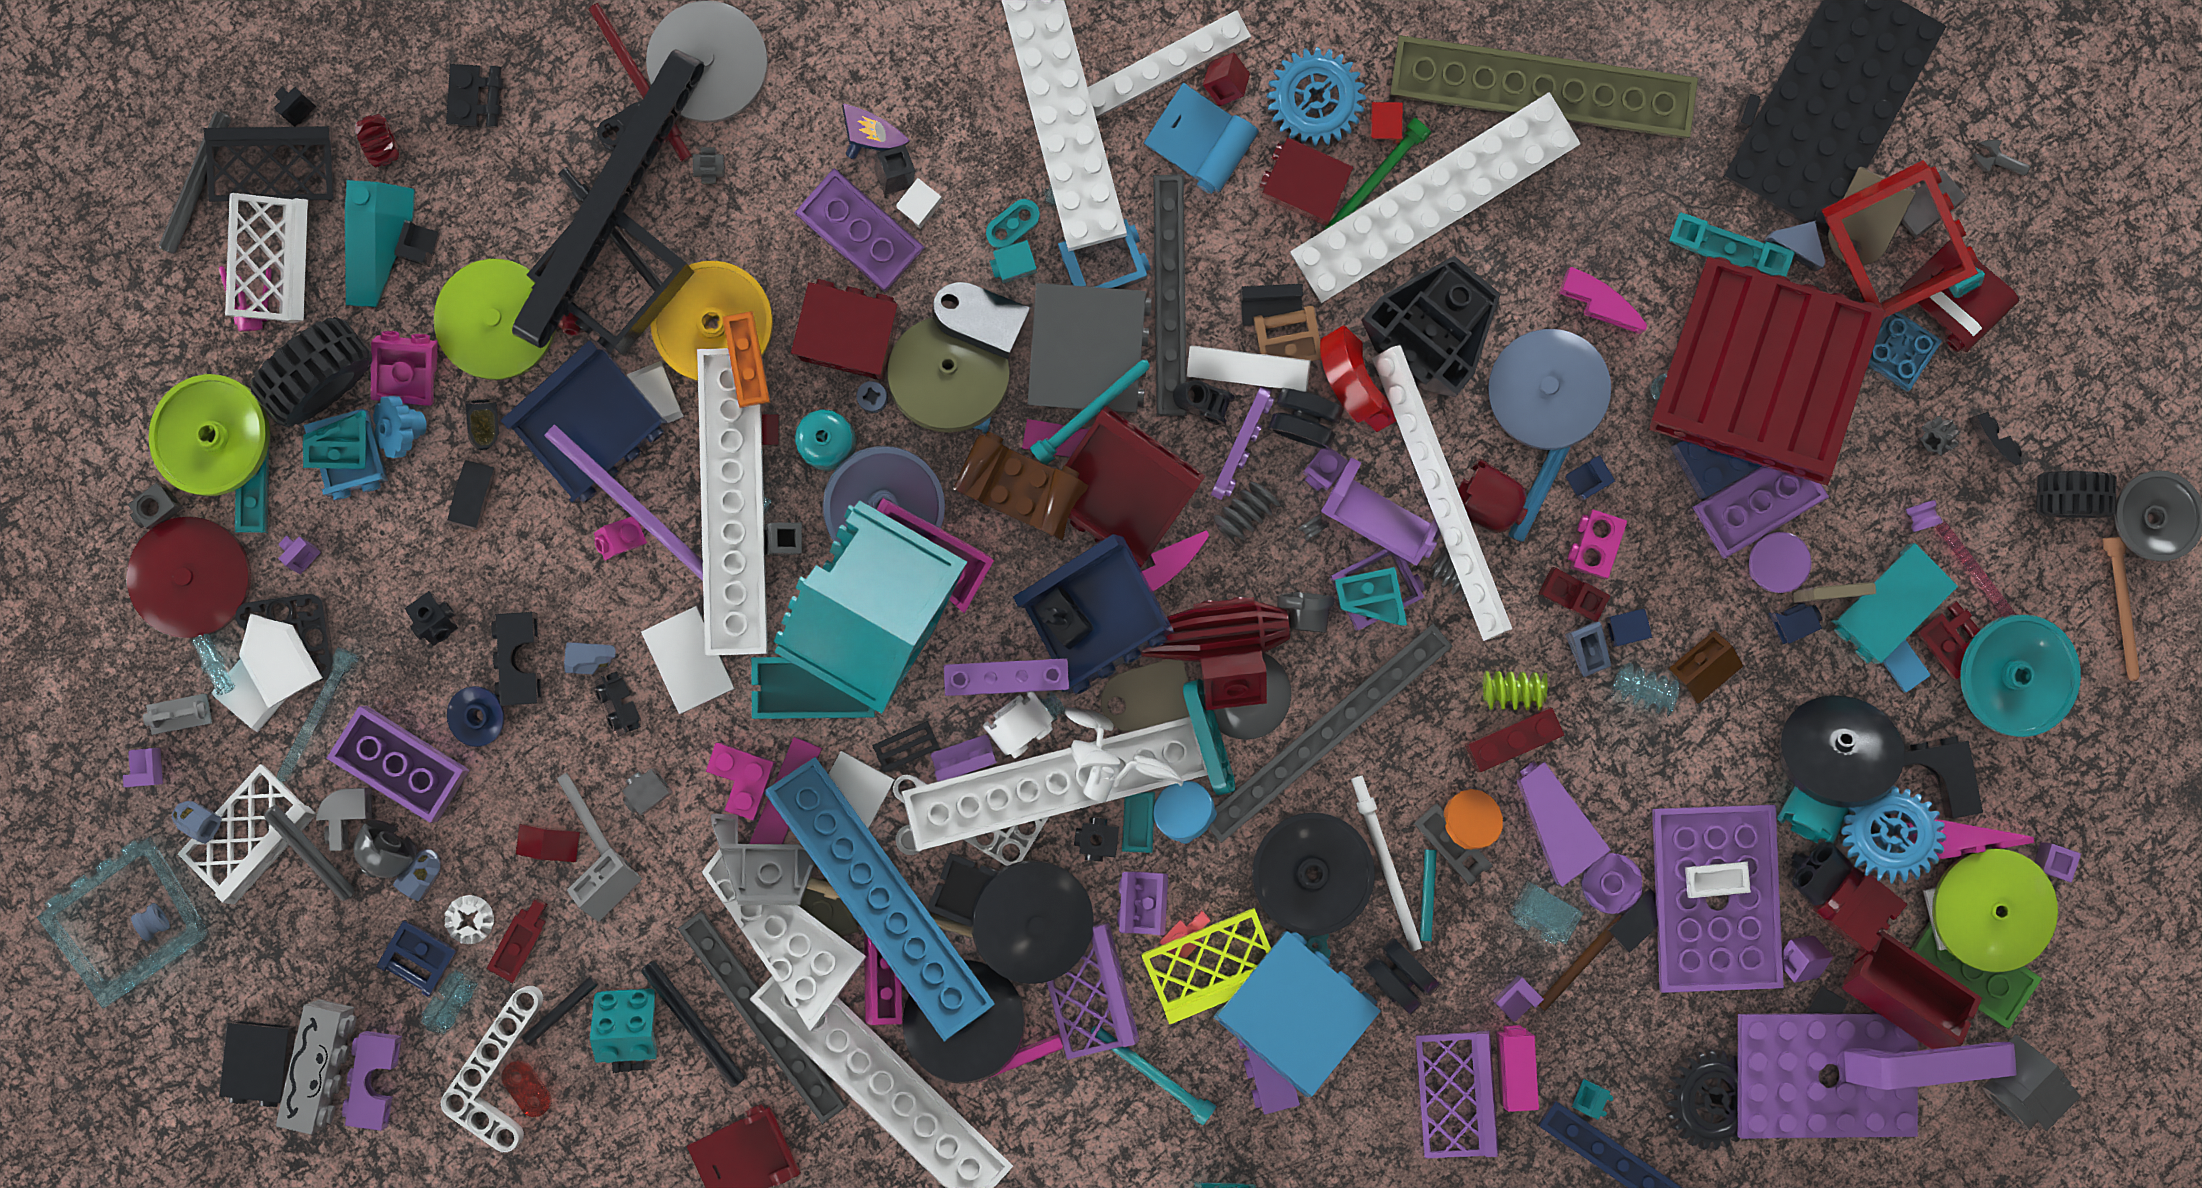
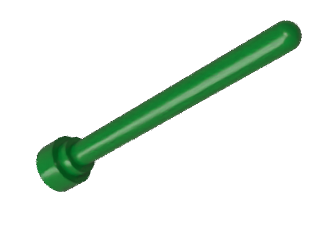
M1413 118L1406 126L1407 130L1404 133L1405 137L1326 225L1325 230L1355 212L1414 144L1418 145L1420 142L1424 143L1432 132L1421 121Z

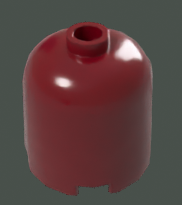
M1477 459L1471 466V469L1475 470L1469 481L1463 478L1457 489L1470 522L1492 533H1503L1514 524L1520 525L1528 512V509L1524 508L1526 491L1523 485L1486 461Z

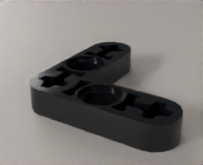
M304 594L247 602L238 607L235 618L238 625L244 629L247 628L248 620L244 619V615L249 613V608H251L252 612H265L264 605H267L265 613L267 619L290 625L298 624L299 637L308 653L309 651L325 649V655L318 654L319 662L326 664V670L321 671L322 679L319 681L328 680L334 672V659L327 606L322 597L314 594ZM310 599L312 603L318 604V609L313 611V616H311L310 612L303 611L297 612L299 619H295L296 607L293 601H297V607L309 605ZM280 603L285 604L289 609L287 618L282 621L277 620L273 614L275 606ZM313 629L320 630L323 635L322 643L316 647L311 646L307 640L308 633ZM316 655L310 656L314 664L317 665Z

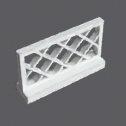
M239 193L230 194L225 316L277 320L285 323L304 321L308 200L298 198L291 200ZM238 201L249 202L256 211L247 221L238 213ZM257 203L266 204V205H264V206L261 208ZM271 205L283 206V219L276 225L265 213ZM259 216L271 228L261 238L249 226ZM244 229L256 242L245 252L237 244V235ZM273 233L282 241V249L275 255L264 243ZM258 246L270 259L260 269L248 256ZM236 253H238V254L240 255V257L237 258V259H236ZM242 260L254 272L245 282L236 274V266ZM272 263L281 271V279L275 285L262 273ZM257 276L269 289L259 299L247 287ZM235 282H236V284L239 286L236 290H235ZM243 290L253 304L246 310H236L235 296ZM271 293L280 302L279 313H270L261 303ZM257 307L261 312L252 311V310Z
M262 764L250 774L216 811V814L222 817L221 822H227V839L214 840L213 837V839L206 843L207 862H196L189 855L197 845H204V843L198 842L193 838L178 853L216 892L214 895L222 903L235 905L289 846L270 824L269 832L264 837L255 838V820H266L264 816H255V799L269 798L270 808L275 805V798L285 797L293 804L285 814L301 831L317 815L309 806H305ZM263 775L269 781V794L255 795V782ZM275 788H276L280 793L275 794ZM248 799V817H234V805L239 800ZM234 821H248V838L234 839ZM248 842V855L243 860H234V843ZM227 843V861H213V844ZM227 865V878L219 885L213 879V866ZM201 866H207V872Z

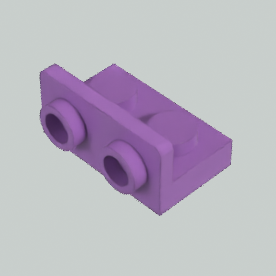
M982 735L931 753L936 770L934 772L938 782L997 763L988 735Z

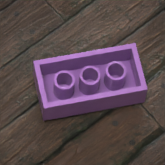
M359 706L327 756V759L430 823L439 821L470 769L368 706Z

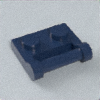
M403 920L376 967L384 972L388 970L422 990L421 994L430 998L458 950L409 921ZM398 953L431 972L432 974L429 979L395 961V954Z

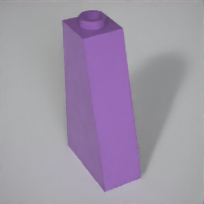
M1533 760L1519 771L1522 775L1516 781L1553 879L1558 886L1563 887L1611 850L1547 764L1541 761L1536 764Z

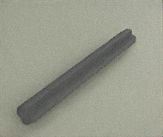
M215 111L208 128H228L231 118L224 113ZM204 138L159 243L161 250L171 254L177 251L207 179L206 141ZM213 146L214 160L220 146Z

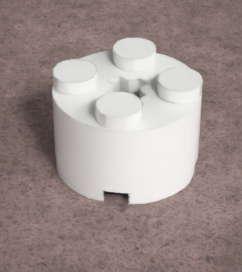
M1033 691L1026 692L1027 698L1024 699L1019 695L993 715L996 720L992 725L988 720L983 725L1005 756L1011 754L1014 759L1029 748L1027 746L1029 741L1035 737L1040 740L1053 730L1051 722L1054 718Z

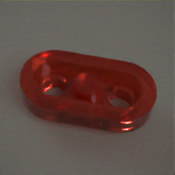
M522 1060L509 1063L503 1069L501 1079L519 1108L529 1117H539L546 1113L551 1106V1094L533 1068ZM513 1072L521 1074L522 1079L520 1082L513 1081ZM531 1097L538 1098V1107L530 1105L529 1100Z

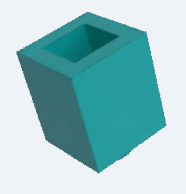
M1028 240L993 251L995 259L989 261L994 277H1001L1003 284L1037 273Z

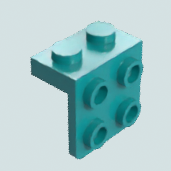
M653 989L600 991L594 995L590 1043L596 1063L657 1059V1045L653 1032L656 995Z

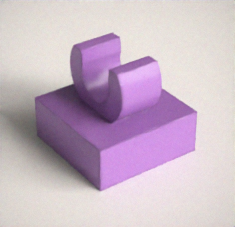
M286 535L279 543V546L285 552L278 559L286 567L301 575L321 552L315 545L300 536L296 540H292Z

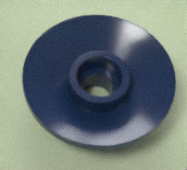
M470 686L461 689L451 698L447 708V722L452 734L460 742L472 747H481L492 743L502 732L505 720L504 710L500 706V700L490 690L479 686ZM478 710H481L483 714V720H480L478 718Z

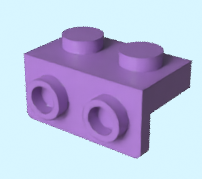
M1140 871L1122 873V878L1119 881L1121 906L1117 913L1120 933L1165 935L1168 874Z

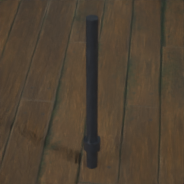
M565 167L558 175L572 191L571 196L579 205L583 204L590 189L586 184H581L569 168ZM615 226L609 237L655 292L663 282Z

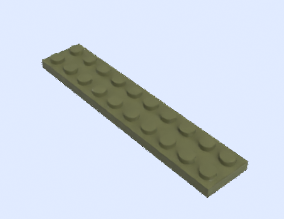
M1399 35L1390 97L1515 114L1550 92L1567 122L1689 139L1698 77Z

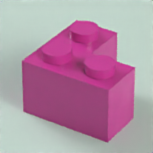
M716 742L705 772L734 781L724 811L750 820H756L766 796L764 792L769 787L777 762L721 742Z

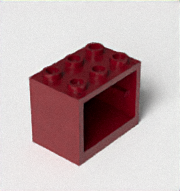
M817 279L816 284L808 282L791 354L798 361L885 381L888 362L902 311L898 303L891 296L876 294V298L864 294V290L847 286L846 291L837 289L835 283Z

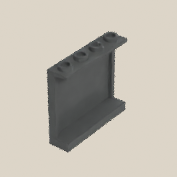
M1036 283L1027 405L1085 409L1139 361L1147 360L1141 358L1142 346L1148 347L1149 328H1143L1144 316H1150L1151 298H1146V291ZM1139 378L1107 406L1116 412L1137 413V407H1143L1145 389H1139Z

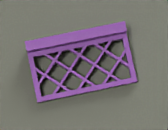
M1109 922L1093 926L1091 937L1093 948L1088 956L1085 954L1082 956L1085 962L1078 974L1070 970L1065 973L1074 978L1067 993L1057 988L1054 980L1047 982L1067 1060L1122 1046L1135 1045L1140 1040ZM1094 953L1096 955L1097 962L1091 959ZM1088 963L1100 971L1101 977L1096 986L1081 977ZM1077 982L1093 990L1085 1004L1070 996ZM1102 982L1105 992L1099 988ZM1096 993L1107 999L1109 1007L1104 1015L1088 1007ZM1058 994L1064 997L1061 1003ZM1067 1000L1082 1008L1075 1022H1072L1063 1015L1062 1008ZM1085 1011L1100 1019L1093 1034L1078 1025ZM1109 1013H1111L1112 1021L1107 1018ZM1104 1022L1115 1028L1116 1041L1105 1043L1095 1037ZM1066 1024L1071 1026L1069 1033L1067 1031ZM1074 1030L1090 1038L1085 1048L1072 1050L1070 1037ZM1093 1041H1095V1042H1097L1098 1044H1100V1045H1096V1046L1090 1047V1045L1092 1044Z
M1490 1030L1416 1035L1425 1158L1498 1157L1499 1143ZM1451 1040H1453V1041L1450 1043L1449 1046L1445 1045V1044L1442 1042V1041H1451ZM1458 1040H1471L1472 1053L1465 1061L1451 1050ZM1435 1041L1444 1049L1435 1062H1432L1424 1054L1423 1042ZM1447 1052L1461 1064L1450 1077L1437 1066L1438 1062ZM1471 1058H1473V1068L1467 1064ZM1424 1060L1430 1065L1426 1072ZM1463 1067L1474 1075V1083L1467 1091L1453 1080ZM1433 1068L1447 1080L1436 1093L1426 1085V1076ZM1449 1083L1463 1094L1453 1107L1439 1096ZM1474 1088L1476 1100L1470 1095ZM1427 1092L1430 1093V1094L1433 1096V1097L1428 1101V1103H1427ZM1465 1098L1469 1099L1476 1106L1477 1111L1469 1122L1456 1111V1108ZM1435 1099L1449 1110L1439 1123L1428 1115V1107ZM1451 1114L1466 1125L1455 1138L1441 1127ZM1476 1119H1477L1478 1130H1477L1474 1126H1472L1473 1122H1474ZM1429 1122L1435 1126L1431 1132L1429 1131ZM1468 1128L1478 1136L1479 1149H1466L1458 1142V1139ZM1439 1130L1451 1143L1444 1150L1431 1151L1430 1138ZM1455 1144L1459 1149L1450 1150V1148Z

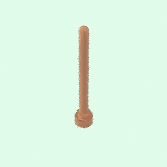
M2120 536L2103 538L2104 551H2107L2108 556H2111L2127 677L2131 681H2137L2140 677L2124 561V554H2127L2126 548L2128 547Z

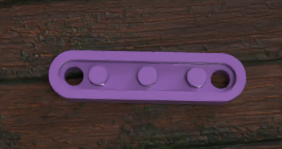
M1260 386L1212 490L1211 496L1222 500L1224 495L1230 497L1237 480L1232 479L1236 468L1243 469L1250 454L1244 450L1249 440L1256 441L1262 425L1257 423L1261 413L1268 415L1275 398L1270 396L1271 389Z

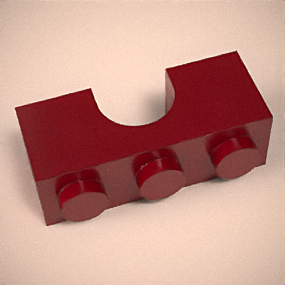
M1547 707L1520 719V721L1510 726L1490 732L1464 745L1476 772H1483L1565 735L1553 708Z

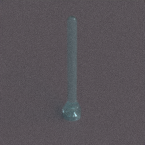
M337 647L332 657L334 660L332 666L334 668L277 773L279 781L285 782L289 779L345 672L349 673L350 669H354L360 657L356 654Z

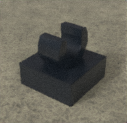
M282 86L274 94L280 101L274 109L294 127L316 107L296 87L288 92Z

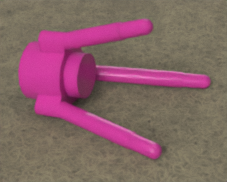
M220 266L219 272L226 291L227 274L225 268ZM267 268L265 276L270 282L272 269ZM265 284L263 286V294L269 290ZM243 290L239 292L240 306L238 307L235 299V309L246 310L251 305H247ZM269 296L261 302L266 309H268ZM257 307L252 310V311L261 312V311H258ZM234 317V323L238 326L239 332L262 330V322L268 321L266 319Z

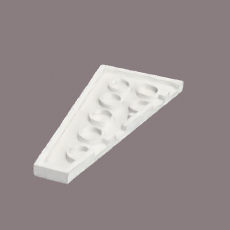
M719 849L704 868L702 874L743 931L808 1029L812 1032L867 957L798 905H738Z

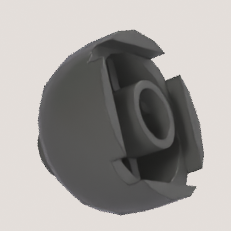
M372 819L369 820L367 825L364 823L354 840V857L365 875L372 878H393L402 874L417 855V847L412 839L406 836L405 840L394 834L398 830L397 827L384 821Z

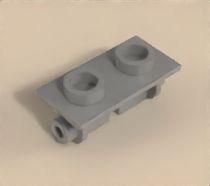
M207 693L146 705L147 714H143L145 726L150 725L152 735L212 723Z

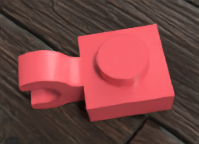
M1201 910L1188 925L1180 919L1160 939L1159 943L1164 945L1203 929L1210 922V918ZM1190 942L1184 944L1178 956L1187 958L1198 945ZM1177 948L1169 950V952L1175 954Z

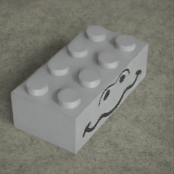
M321 999L304 1005L276 1127L312 1135L327 1127V1123L331 1124L336 1109L332 1105L334 1093L338 1094L342 1085L343 1077L339 1075L341 1064L346 1063L350 1047L346 1045L348 1034L353 1033L357 1017L353 1015L355 1007Z

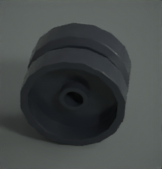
M1281 388L1277 405L1291 414L1274 413L1268 430L1302 444L1331 450L1336 434L1332 429L1322 424H1339L1344 408L1312 393Z
M1392 937L1382 949L1393 965L1388 967L1379 957L1373 956L1363 968L1376 980L1375 984L1393 1003L1397 1001L1409 1015H1412L1421 1006V1000L1410 988L1415 985L1424 995L1431 996L1441 985Z

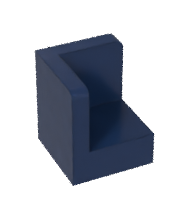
M1600 455L1565 475L1579 502L1615 482Z
M1645 609L1605 618L1612 647L1652 638Z

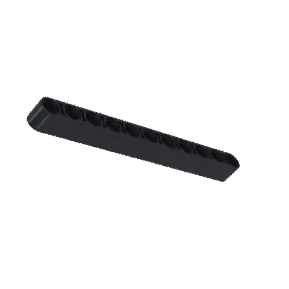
M677 49L669 54L516 317L512 327L513 335L538 348H543L549 342L704 72V62Z

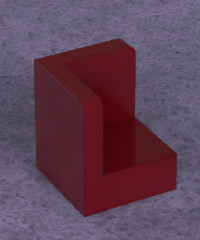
M1235 52L1209 63L1203 87L1217 105L1222 106L1244 97L1250 73Z

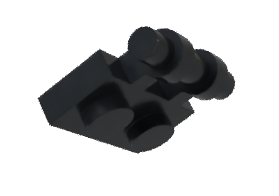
M450 64L446 124L448 126L479 128V116H486V127L498 128V117L502 116V106L499 105L500 90L504 86V79L501 78L502 67L490 66L489 77L482 78V67L480 65ZM481 89H488V100L485 105H480Z

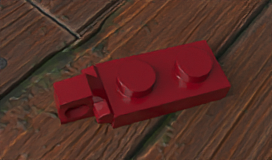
M537 898L531 904L528 912L521 909L519 914L514 916L486 968L487 970L512 984L515 983L544 930L543 927L546 921L540 918L548 905L547 903Z

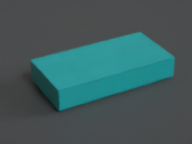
M1145 791L1124 797L1122 852L1153 853L1155 792Z

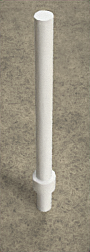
M1363 775L1354 777L1351 781L1359 801L1356 803L1359 813L1364 815L1410 951H1417L1422 948L1375 813L1377 809L1373 797L1370 798Z

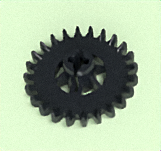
M1706 1049V1056L1702 1052L1696 1051L1694 1053L1696 1061L1689 1057L1684 1058L1688 1068L1675 1066L1681 1077H1669L1676 1084V1088H1666L1665 1091L1674 1095V1099L1664 1101V1104L1674 1107V1110L1667 1113L1666 1116L1678 1119L1675 1123L1671 1124V1128L1676 1130L1683 1129L1678 1134L1679 1138L1687 1139L1690 1137L1687 1141L1689 1145L1696 1146L1698 1144V1148L1701 1150H1706L1709 1147L1711 1150L1716 1151L1720 1145L1728 1148L1730 1146V1139L1734 1142L1740 1140L1738 1137V1061L1734 1054L1726 1055L1724 1050H1717L1715 1053L1712 1049ZM1713 1078L1709 1085L1704 1083L1706 1080ZM1721 1080L1727 1084L1730 1091L1720 1088ZM1730 1096H1732L1731 1107H1729ZM1697 1109L1704 1112L1705 1120L1700 1117L1696 1111ZM1714 1114L1722 1117L1721 1120L1713 1122Z

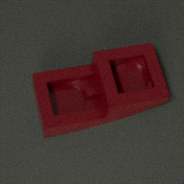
M1551 567L1538 593L1593 622H1598L1610 598L1609 594L1555 567Z

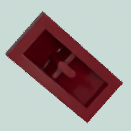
M519 824L515 854L539 860L577 862L581 832Z

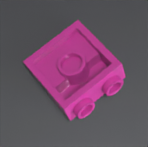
M396 331L381 332V336L377 335L371 341V400L380 401L381 397L399 396L402 403L431 406L434 403V373L437 371L438 341L430 340V336L427 334H413L411 338L399 337L400 333Z

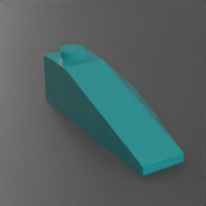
M347 180L345 198L346 306L378 307L390 278V271L397 257L394 253L404 221L413 222L415 189L381 182Z

